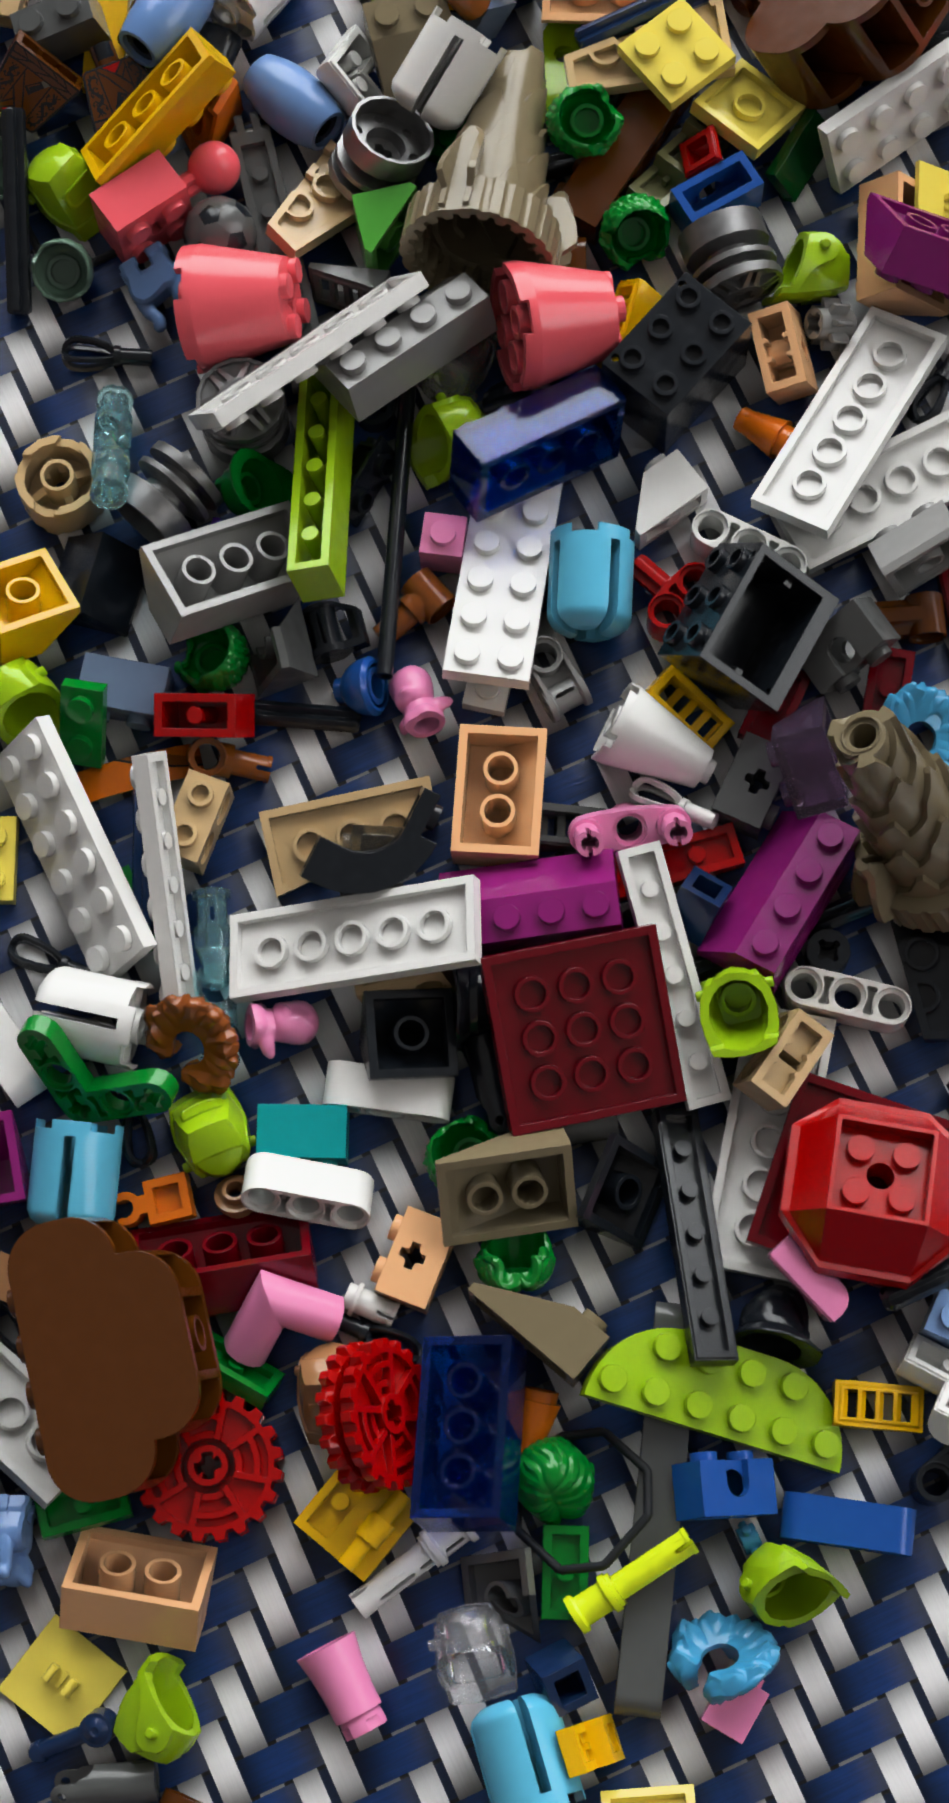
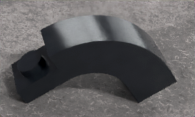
M421 787L398 834L389 843L374 850H351L319 835L299 875L326 889L349 894L376 892L402 882L425 863L437 843L421 835L425 828L432 831L443 810V807L437 804L441 795Z

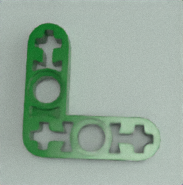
M43 1015L28 1017L17 1036L19 1048L61 1110L73 1121L96 1123L161 1113L171 1107L179 1091L177 1079L171 1073L160 1068H147L94 1077L62 1028L49 1017ZM53 1065L62 1066L63 1068L67 1069L71 1073V1075L61 1073L60 1071L56 1070L53 1067ZM110 1091L121 1093L129 1101L118 1099Z

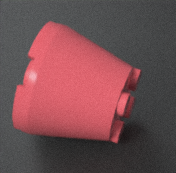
M203 243L184 245L177 252L173 269L176 274H181V280L178 284V299L173 300L175 322L186 360H196L198 374L207 373L215 364L227 359L246 357L253 359L301 339L302 324L310 323L311 310L308 299L301 297L299 283L302 282L303 273L298 257L289 258L284 255Z
M521 260L502 262V267L494 268L490 285V301L498 329L496 331L497 339L501 350H497L496 356L503 378L511 391L535 390L604 361L622 341L619 322H625L626 304L623 296H615L613 278L610 271H596Z

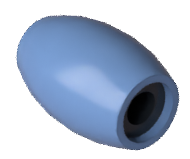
M136 0L122 25L119 34L120 43L134 61L144 67L152 68L164 58L190 27L198 33L201 31L209 18L215 0Z
M265 54L258 58L246 72L242 88L248 100L264 122L278 134L297 145L314 151L324 149L330 139L334 141L344 124V115L331 93L309 71L285 58L273 54Z

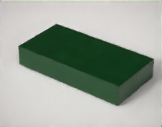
M816 109L804 110L765 173L784 201L796 202L824 156L817 126L823 123L824 119Z

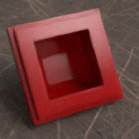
M713 124L679 145L686 179L696 176L723 160L717 130Z

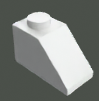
M678 449L667 456L665 454L656 456L644 468L645 472L642 478L634 539L635 546L639 551L707 502L708 485Z

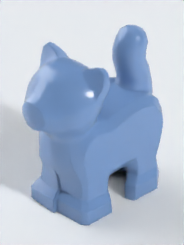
M156 241L144 250L151 263L148 268L141 271L136 257L133 256L122 263L119 269L124 283L128 286L133 302L137 305L142 315L153 323L154 330L161 333L165 331L167 322L164 315L157 310V307L171 295L173 300L178 299V284L181 280V274L175 273L173 269L174 261L170 258V252L167 247L162 245L160 241Z
M0 1494V1586H23L29 1588L33 1582L34 1565L29 1557V1553L32 1549L34 1520L37 1518L35 1505H32L33 1500L27 1495Z

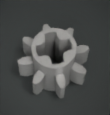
M822 297L821 305L811 306L804 319V331L806 336L811 339V345H820L821 351H839L840 343L849 344L857 328L856 316L850 310V304H841L840 298Z

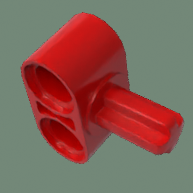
M641 554L634 559L633 579L654 596L648 605L646 626L648 633L655 640L663 642L664 632L670 625L659 622L655 616L659 612L670 611L678 618L685 606L684 598L688 592L684 585L691 581H699L706 568L704 563H687L670 577L646 555Z

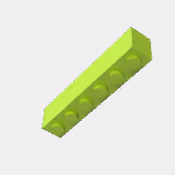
M314 375L299 383L286 569L303 603L345 596L355 418Z

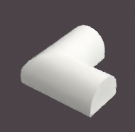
M355 24L343 34L316 70V76L349 117L358 102L370 96L382 95L381 90L368 75L375 66L368 39L358 25Z
M915 1332L899 1362L895 1374L937 1395L928 1419V1429L935 1439L949 1445V1349Z

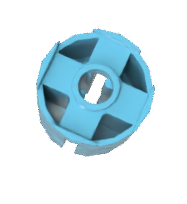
M571 522L557 526L551 531L547 620L555 632L569 639L574 638L577 641L594 643L610 640L621 635L629 628L632 620L635 540L632 541L630 539L629 529L617 524L598 522V530L582 529L572 531Z
M36 1118L27 1199L29 1217L36 1224L67 1217H93L114 1220L124 1126L115 1125L114 1134L107 1133L108 1126L92 1122L52 1119L51 1128H46V1120Z
M529 1693L517 1697L518 1699L512 1701L507 1699L487 1706L473 1719L470 1733L490 1803H570L568 1795L571 1794L574 1795L576 1803L586 1800L580 1776L569 1779L555 1731L565 1728L563 1717H559L546 1695Z

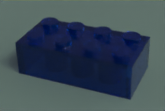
M596 365L581 373H574L567 379L548 388L539 389L532 395L513 404L504 405L495 412L480 419L464 423L458 429L453 430L449 490L475 521L479 522L618 457L626 397Z
M513 1335L424 1337L410 1519L426 1532H516L527 1350Z

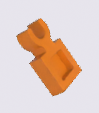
M185 1171L143 1181L144 1195L137 1196L131 1192L117 1194V1204L122 1205L131 1202L133 1205V1211L130 1216L118 1219V1223L125 1228L138 1226L147 1216L150 1226L154 1228L197 1217L190 1176Z

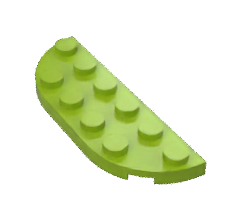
M656 1328L645 1330L623 1339L606 1350L588 1372L579 1396L832 1474L840 1473L842 1463L840 1427L832 1426L833 1407L822 1389L798 1367L776 1357L741 1346H737L739 1360L734 1366L690 1367L684 1329Z

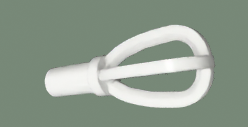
M639 777L633 782L629 790L630 801L635 805L664 804L638 795V791H646L682 807L688 813L693 823L711 830L717 825L718 813L695 805L689 799L682 798L676 790L654 777Z

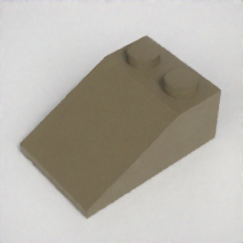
M375 0L362 3L364 28L382 95L395 98L391 89L392 80L436 5L443 9L439 17L446 22L448 21L451 13L446 0Z
M563 1126L518 1136H512L508 1132L435 1160L444 1247L578 1227L572 1146Z
M475 1282L468 1288L470 1301L572 1388L608 1347L609 1336L606 1334L608 1325L588 1308L581 1313L573 1306Z

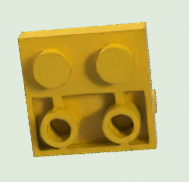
M336 1470L293 1523L365 1583L420 1516L423 1509L401 1490L388 1491L384 1489L378 1493H355L350 1490V1484H341L338 1481V1470Z

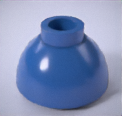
M367 656L356 660L346 668L341 678H336L333 682L335 700L339 704L345 703L351 710L365 716L381 715L387 706L389 698L388 680L376 677L377 660L374 657Z

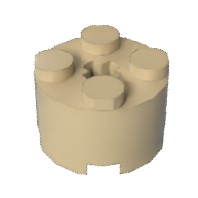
M52 435L38 439L22 453L23 459L18 466L14 480L26 512L37 525L45 528L48 533L60 535L83 529L103 513L106 505L107 489L96 456L85 443L81 441L78 443L71 439H62L60 435ZM58 483H64V485L60 487L56 486Z

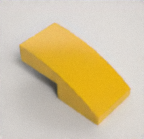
M611 1713L555 1731L569 1779L625 1759Z

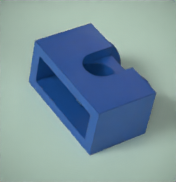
M743 150L670 189L669 214L681 232H683L687 226L698 218L719 209L739 205L757 208L761 206L764 182ZM715 182L716 190L712 194L700 198L699 193L701 190Z
M753 1450L726 1452V1460H718L717 1451L689 1453L690 1462L671 1465L676 1521L739 1519L778 1514L773 1458H754Z

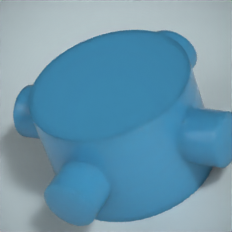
M746 1521L738 1523V1529L735 1530L738 1540L745 1554H752L762 1545L759 1534L753 1523L747 1524Z

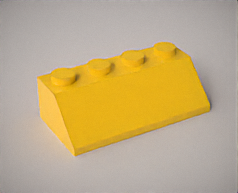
M192 27L80 150L95 181L101 186L158 149L166 157L173 150L177 137L186 127L194 126L201 119L205 106L215 96L222 95L229 88L236 71L228 59Z

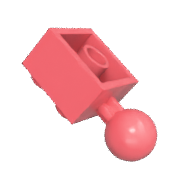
M207 141L193 150L188 160L187 171L178 175L159 149L89 194L99 232L110 247L115 250L122 263L133 256L136 257L139 264L148 261L149 258L144 252L148 246L156 241H160L162 245H165L170 241H178L183 238V223L188 212L192 209L190 198L200 192L208 195H221L230 191L236 185L241 173L240 160L236 152L229 145L220 141Z

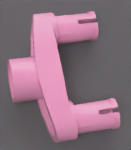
M623 802L611 809L591 812L576 817L568 827V837L571 845L580 855L589 857V853L596 856L604 849L613 848L614 851H619L660 840L661 845L669 843L672 846H678L677 842L686 845L693 837V830L688 813L678 805H635ZM627 816L637 818L639 826L632 834L622 835L616 831L617 824L622 818Z

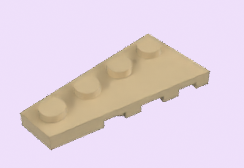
M708 0V4L695 8L694 10L732 50L723 0ZM641 25V26L636 27V28L634 29V32H636L638 29H640V28H641L642 26H644V25ZM633 33L618 39L613 36L564 55L567 86L575 87L582 84L599 83L604 86L608 95L649 90L646 84L617 54L618 44ZM735 64L714 80L735 77Z
M424 776L259 812L276 897H282L311 882L302 878L299 874L319 835L345 848L356 851L374 850L389 843L402 828L421 787L433 791L430 777Z

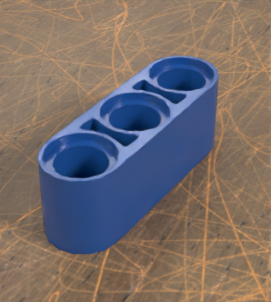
M784 1491L779 1538L796 1542L912 1557L917 1510L900 1506Z

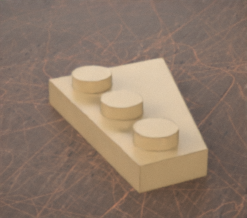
M332 139L324 147L323 154L317 162L312 163L306 171L304 179L295 191L290 192L267 223L265 234L289 258L303 256L355 222L353 203L335 188L329 176L328 161L336 147V143Z

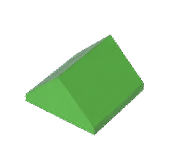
M407 182L351 195L356 233L365 268L389 270L399 256L400 238L409 202H412V198L417 192V186L413 183Z

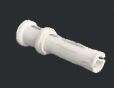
M456 1505L450 1508V1515L430 1531L423 1529L419 1532V1536L416 1538L418 1542L410 1547L409 1550L349 1594L352 1602L365 1619L436 1565L439 1568L441 1565L444 1567L448 1564V1557L468 1541L475 1543L480 1539Z

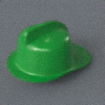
M241 448L233 454L229 467L222 476L216 479L214 485L222 494L227 508L234 515L239 516L287 500L291 503L293 474L259 452L250 448Z

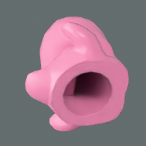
M409 665L394 673L393 678L390 679L388 689L396 707L404 715L399 725L400 733L402 735L409 733L416 738H426L439 733L445 725L443 712L452 705L453 699L448 696L434 698L432 679L428 672L421 667Z
M301 1000L278 1002L272 1008H267L262 1003L249 1004L244 1021L247 1045L253 1049L260 1047L263 1055L268 1059H272L275 1056L274 1042L290 1045L308 1044L315 1038L319 1028V1017L316 1010L311 1004Z

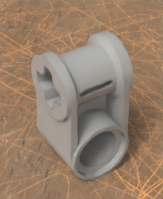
M541 635L537 637L535 655L541 652L552 655L555 662L546 668L539 667L533 662L530 682L535 688L545 712L555 724L561 720V715L581 704L588 706L593 703V699L586 683L578 671L574 669L561 644L550 636Z

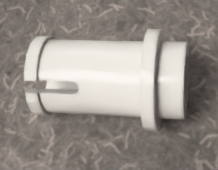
M351 1282L344 1296V1309L348 1310L347 1315L351 1316L352 1313H355L382 1326L391 1327L401 1303L365 1289V1283L363 1282L360 1285Z

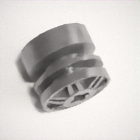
M384 95L370 96L358 102L328 161L329 176L335 188L352 202L351 195L407 182L414 184L434 147V134L429 123L420 118L421 113L417 109L411 113L393 97Z
M739 205L713 211L695 220L678 237L679 250L686 269L693 274L692 277L735 311L762 301L775 292L783 283L784 274L781 266L776 262L777 255L770 246H767L770 236L762 214L756 207Z
M246 357L230 358L215 364L202 377L197 388L196 410L264 363ZM285 392L279 399L265 407H261L258 404L246 411L249 419L230 431H227L225 428L214 432L212 429L202 430L210 451L227 464H230L233 454L241 448L253 449L272 460L284 449L290 435V416Z
M160 440L150 449L152 458L143 456L138 462L147 481L128 472L108 494L111 503L117 511L150 543L191 531L192 528L184 517L185 515L196 522L204 523L209 517L207 509L215 511L224 501L219 490L197 463L172 445Z

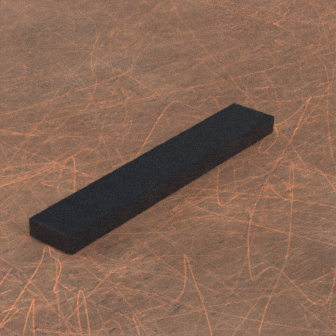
M655 1108L651 1113V1121L690 1367L734 1366L738 1362L739 1357L698 1109L686 1111V1108Z

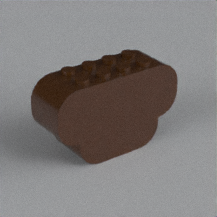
M762 0L746 27L745 41L773 83L782 92L805 105V109H826L847 99L860 87L863 81L885 80L901 73L912 65L922 54L948 13L949 0Z
M67 1217L37 1224L24 1232L11 1250L8 1260V1279L11 1290L7 1291V1305L11 1315L17 1318L20 1336L16 1338L17 1353L21 1362L26 1363L29 1382L26 1383L25 1388L26 1397L31 1409L36 1411L39 1428L35 1431L37 1449L42 1456L45 1455L47 1468L53 1482L63 1493L75 1500L88 1503L101 1502L152 1488L161 1483L173 1470L179 1455V1434L193 1431L208 1422L216 1412L222 1397V1376L199 1275L185 1258L174 1252L166 1250L140 1251L133 1235L123 1225L111 1219Z

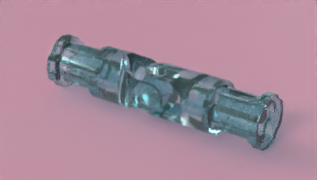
M114 384L107 385L98 392V399L96 401L98 410L94 420L91 477L93 481L91 483L90 498L97 507L109 510L121 508L127 502L129 491L127 481L130 477L131 462L129 449L131 448L133 426L131 412L134 401L133 395L126 387Z
M205 887L194 890L191 893L192 900L196 902L197 926L193 929L194 949L203 967L202 973L201 967H199L196 974L197 997H204L206 1002L210 1001L205 998L202 992V982L203 987L211 991H219L229 986L227 964L230 958V925L228 924L227 900L231 898V891L222 887ZM211 906L214 907V920L210 918ZM229 996L225 1001L219 1003L210 1002L216 1004L230 1017L231 1027L236 1028L238 1026L237 1003L230 1000Z

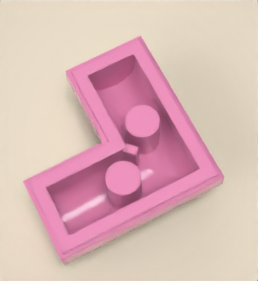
M787 1235L767 1254V1258L797 1289L796 1292L800 1293L803 1299L824 1321L835 1322L848 1307L849 1296L846 1287L838 1277L815 1273L804 1257V1252L791 1235Z
M261 1269L224 1337L226 1352L234 1360L245 1366L260 1367L265 1364L283 1328L325 1342H331L336 1336L343 1319L344 1297Z

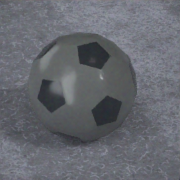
M220 195L199 201L188 212L183 223L182 236L185 245L203 243L253 251L257 240V229L254 219L246 206L235 199Z

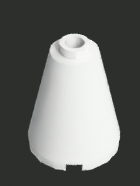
M634 682L629 683L620 696L625 702L623 706L619 705L616 709L613 708L594 745L593 750L596 752L591 756V759L600 764L695 788L699 782L706 784L717 765V761L712 759L714 750L641 686Z

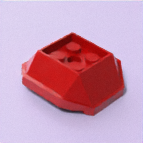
M838 1098L791 1125L778 1217L804 1252V1257L815 1273L908 1289L919 1281L923 1275L949 1258V1132L930 1113ZM871 1176L879 1177L886 1182L888 1188L877 1189L870 1185L867 1178Z

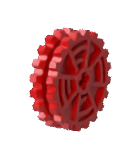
M379 1338L369 1342H351L337 1347L336 1355H329L326 1359L328 1370L320 1372L318 1380L322 1385L321 1392L315 1394V1402L320 1406V1414L315 1416L316 1426L322 1430L319 1443L321 1449H327L328 1451L327 1464L329 1468L337 1469L338 1481L341 1484H350V1490L355 1493L363 1492L364 1494L378 1493L384 1489L396 1491L404 1490V1487H411L416 1483L415 1476H422L426 1470L423 1461L431 1458L432 1450L429 1446V1440L435 1437V1429L431 1426V1417L435 1415L434 1406L430 1405L428 1401L431 1390L429 1383H423V1368L420 1364L413 1363V1353L410 1349H402L401 1342L397 1340L388 1341V1338Z
M222 1391L220 1404L210 1420L193 1431L179 1434V1455L171 1473L158 1485L146 1489L145 1493L140 1497L144 1507L156 1509L152 1518L159 1525L165 1526L168 1523H172L170 1533L183 1539L190 1532L192 1541L202 1544L206 1543L208 1536H213L218 1543L228 1542L229 1533L236 1531L241 1537L250 1532L248 1523L252 1520L262 1523L267 1518L263 1510L267 1503L276 1505L280 1496L273 1490L275 1484L284 1483L285 1473L277 1468V1463L285 1459L284 1452L281 1447L273 1446V1442L278 1438L273 1426L263 1427L262 1424L266 1417L257 1408L248 1412V1403L245 1399L236 1396L229 1402L227 1401V1396ZM213 1455L212 1459L215 1462L221 1461V1468L214 1470V1478L207 1479V1475L203 1472L198 1473V1467L205 1465V1457Z

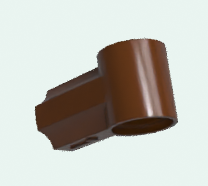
M922 591L910 594L904 600L875 602L901 637L899 640L908 639L912 644L923 645L937 643L946 639L947 632L942 593Z

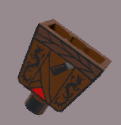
M20 29L0 64V112L7 107L23 108L26 112V130L34 133L80 92L83 78ZM0 117V136H1V117Z
M110 40L100 42L89 49L96 68L82 74L94 134L149 74L144 66L134 61L130 56L119 59Z

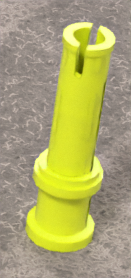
M682 1527L678 1532L611 1576L608 1573H601L596 1577V1583L575 1597L566 1596L563 1598V1602L580 1630L587 1634L591 1631L593 1623L613 1610L619 1613L625 1609L624 1606L627 1604L625 1599L692 1555H696L699 1553V1550L694 1541L689 1538L686 1529Z

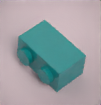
M258 1104L256 1153L267 1152L337 1166L348 1165L350 1126L348 1106Z

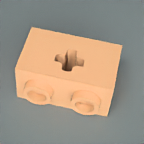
M788 301L748 313L749 322L752 323L751 332L766 394L778 405L816 394L818 386L800 313Z
M408 1206L404 1216L396 1214L387 1239L394 1242L387 1258L379 1256L370 1281L377 1283L374 1289L375 1293L427 1315L454 1246L444 1247L441 1218ZM418 1248L424 1263H415L412 1270L407 1268L406 1261L402 1255L404 1253L412 1254L414 1249Z

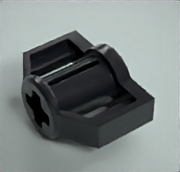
M326 600L313 603L303 609L305 624L307 622L309 624L315 646L313 656L316 665L340 661L348 657L352 652L371 646L362 611L356 606ZM338 610L346 611L353 637L345 641L343 639L336 613Z

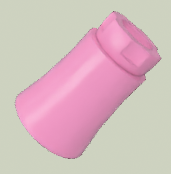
M355 1630L324 1644L297 1660V1663L309 1677L327 1706L335 1725H340L347 1742L372 1731L387 1721V1717L379 1705L382 1701L372 1683L363 1660Z

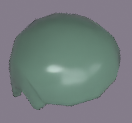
M56 238L41 244V247L31 261L34 285L43 297L58 303L78 300L89 290L94 279L92 257L83 245L68 238Z

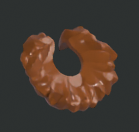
M184 994L180 997L168 995L156 1005H147L143 1017L147 1026L145 1031L146 1047L154 1051L160 1060L172 1058L183 1045L179 1040H176L178 1033H193L203 1044L204 1057L201 1061L198 1059L192 1060L181 1070V1081L188 1084L198 1093H215L218 1095L225 1093L231 1085V1079L234 1078L236 1068L239 1066L237 1052L239 1051L240 1043L235 1028L231 1027L230 1017L225 1014L224 1010L216 1004L206 1002L204 997H191L190 994Z

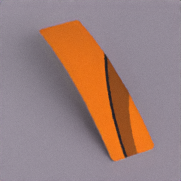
M190 744L150 751H167L170 781L186 777L190 769L186 761V751ZM198 747L195 752V761L200 768L204 769ZM131 756L105 763L101 769L92 767L77 772L90 802L133 790L130 781Z

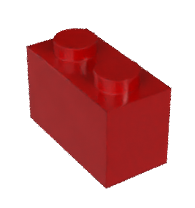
M154 693V736L255 737V694Z

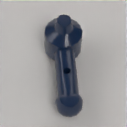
M96 1708L83 1718L79 1726L44 1740L36 1739L29 1746L28 1756L35 1763H44L52 1756L85 1743L94 1748L103 1747L116 1737L113 1730L117 1715L110 1708Z

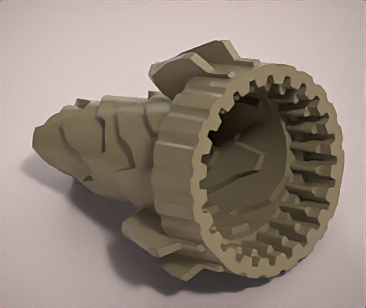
M532 45L523 50H507L501 63L469 113L466 123L461 130H458L455 140L445 150L437 163L436 173L438 178L436 182L424 185L421 191H417L414 194L412 202H409L400 238L399 253L403 257L402 263L410 273L422 272L429 284V287L426 288L428 290L448 277L465 272L490 297L494 268L502 267V262L521 260L566 267L571 263V251L576 249L578 244L576 220L569 202V196L565 191H558L548 197L550 185L548 183L545 184L550 156L548 152L545 153L548 134L547 129L543 128L547 113V88H545L547 80L544 79V54Z
M882 705L879 711L863 710L845 718L832 719L828 728L827 738L837 756L836 769L845 785L853 794V797L849 798L848 801L854 808L852 818L861 831L860 841L855 848L856 860L851 882L853 899L859 907L872 905L875 918L884 924L893 920L900 927L903 925L912 930L921 929L922 932L934 933L935 931L949 932V766L937 752L932 754L927 751L918 737L900 723L894 712Z

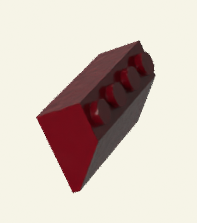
M253 1211L250 1215L239 1219L223 1214L176 1222L155 1228L151 1226L130 1230L140 1251L166 1250L174 1252L185 1258L195 1268L202 1283L209 1317L239 1311L261 1269L319 1289L310 1222Z

